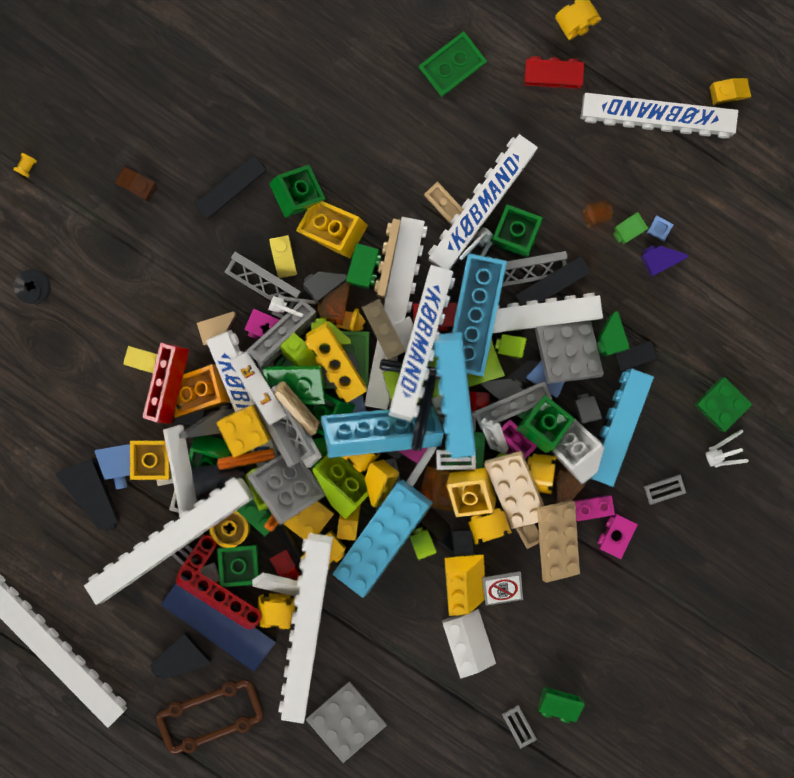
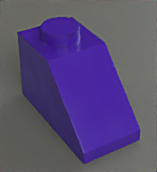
M654 245L643 250L645 254L641 256L651 277L688 258L685 253L662 246L655 248Z

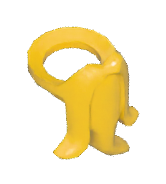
M326 305L332 319L341 323L335 325L338 329L341 328L353 332L363 330L365 320L359 313V309L355 308L354 312L344 311L342 306H340L339 311L342 315H337L331 306Z

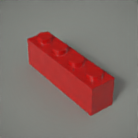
M160 343L143 418L157 423L172 424L189 349Z

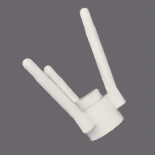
M482 227L472 239L474 242L460 256V259L462 260L477 244L480 247L485 245L480 255L485 257L488 249L493 244L491 240L494 235L488 229Z
M279 294L278 297L273 296L268 310L281 319L284 317L281 314L284 311L302 317V313L286 307L287 303L284 302L299 303L302 299L285 297ZM303 299L307 304H316L313 300Z
M742 429L715 446L709 447V451L705 453L710 467L715 466L716 468L723 465L748 463V459L724 461L725 457L743 452L742 448L723 453L721 449L717 450L743 433Z

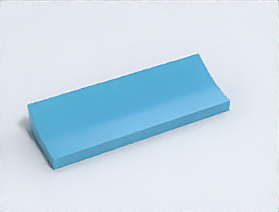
M431 405L422 448L438 447L442 444L444 432L434 405ZM390 409L322 416L321 423L325 435L328 458L411 449L417 417L413 416L410 422L389 416Z

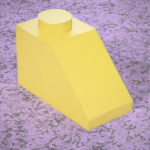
M287 235L269 239L278 278L297 275L290 237Z
M128 346L123 364L153 373L158 354Z

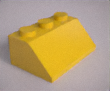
M484 555L445 558L449 616L468 615L485 600L482 580L485 577Z

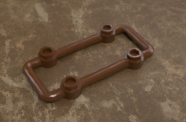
M229 680L224 683L222 688L183 703L173 701L169 708L157 714L156 722L168 752L171 754H178L183 751L193 753L199 745L233 732L246 733L252 725L262 721L264 713L252 682L249 680L238 682ZM246 687L256 716L251 718L242 716L238 718L236 724L196 739L194 737H187L182 744L178 746L173 745L164 721L165 717L170 715L172 717H179L186 709L223 695L232 697L239 689Z

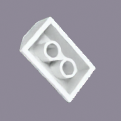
M575 419L551 452L583 484L598 472L604 446Z
M479 609L473 610L468 615H456L442 620L460 679L479 673L496 664Z

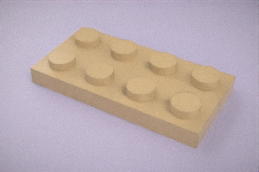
M394 218L392 223L388 222L386 236H389L388 242L384 241L382 255H385V259L380 261L378 270L379 274H381V279L376 280L374 289L377 296L383 299L386 297L401 220Z
M522 451L486 460L484 463L511 529L537 523V508L543 507L544 504Z
M568 500L537 508L542 580L548 583L580 574L575 502Z

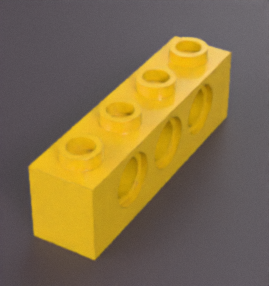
M325 322L308 332L305 342L311 351H315L317 355L315 358L321 367H325L327 371L325 374L330 383H335L337 387L336 392L340 399L344 398L347 403L367 392L366 384L329 324ZM327 343L330 349L323 351L320 349V345ZM338 360L340 365L333 367L330 365V361ZM342 376H348L350 378V381L348 383H343L340 381V378Z

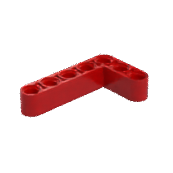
M203 536L179 570L176 577L177 584L248 630L254 629L261 621L260 611L200 573L216 547V542L212 536ZM202 543H208L211 549H204ZM193 558L199 559L200 562H201V564H200V565H195V564H193V563H192V559H193ZM181 574H188L190 580H183ZM198 585H205L207 590L200 591ZM216 594L221 595L222 598H223V601H222V602L216 601L215 598H214V595H216ZM237 605L239 612H233L230 606ZM248 615L254 616L255 619H256V622H254V623L249 622L248 619H247V616H248Z

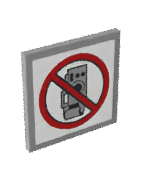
M521 572L482 578L486 606L523 600Z

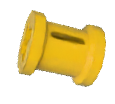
M22 153L19 164L13 170L29 178V172L33 164L37 163V160Z

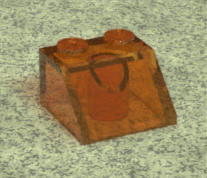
M426 466L421 494L433 502L432 508L454 511L447 489V481L450 472L453 471L437 470V468Z

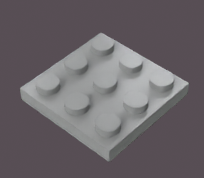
M591 321L542 326L535 329L547 384L597 378L604 375Z
M282 454L247 476L280 525L326 496L322 487L303 461L288 467Z
M350 681L306 718V721L342 763L387 726Z

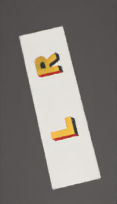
M248 352L229 361L269 425L287 416Z

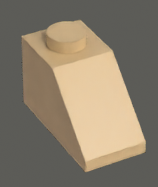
M230 312L198 322L197 326L203 345H208L206 340L229 331L236 318V313Z

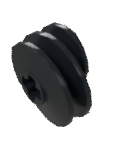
M29 269L21 272L16 277L14 291L21 301L28 304H39L44 302L49 296L51 284L44 273ZM34 284L36 286L35 290L29 288V285Z

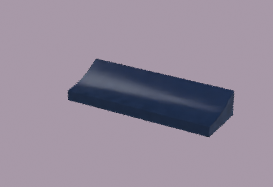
M187 574L181 575L183 580H190V576ZM177 582L161 604L253 672L277 641V639L259 626L252 630L242 627L181 588ZM201 584L198 585L200 591L207 590ZM214 595V598H215L216 601H218V602H222V601H223V600H221L219 597H217L216 595ZM231 607V610L233 612H238L233 607Z

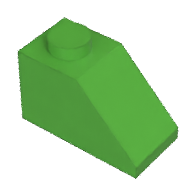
M637 212L613 228L615 231L613 235L619 243L622 242L624 245L646 231L648 227Z

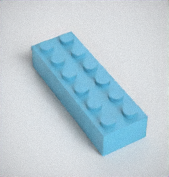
M469 253L467 255L452 333L462 332L467 374L483 377L507 261Z
M462 332L439 334L438 340L435 341L434 350L435 357H439V360H437V375L442 376V379H439L440 395H444L441 407L442 414H446V417H444V432L449 434L446 436L447 453L451 452V458L475 456V438Z
M627 369L625 372H622L619 383H621L620 389L615 391L612 398L615 401L614 405L608 409L606 414L607 424L602 426L599 437H601L600 443L604 446L598 472L591 479L614 486L653 381V376L634 369Z
M403 479L399 481L332 575L364 598L386 570L433 502Z

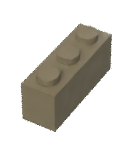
M380 299L362 307L387 359L391 360L405 353L406 351Z

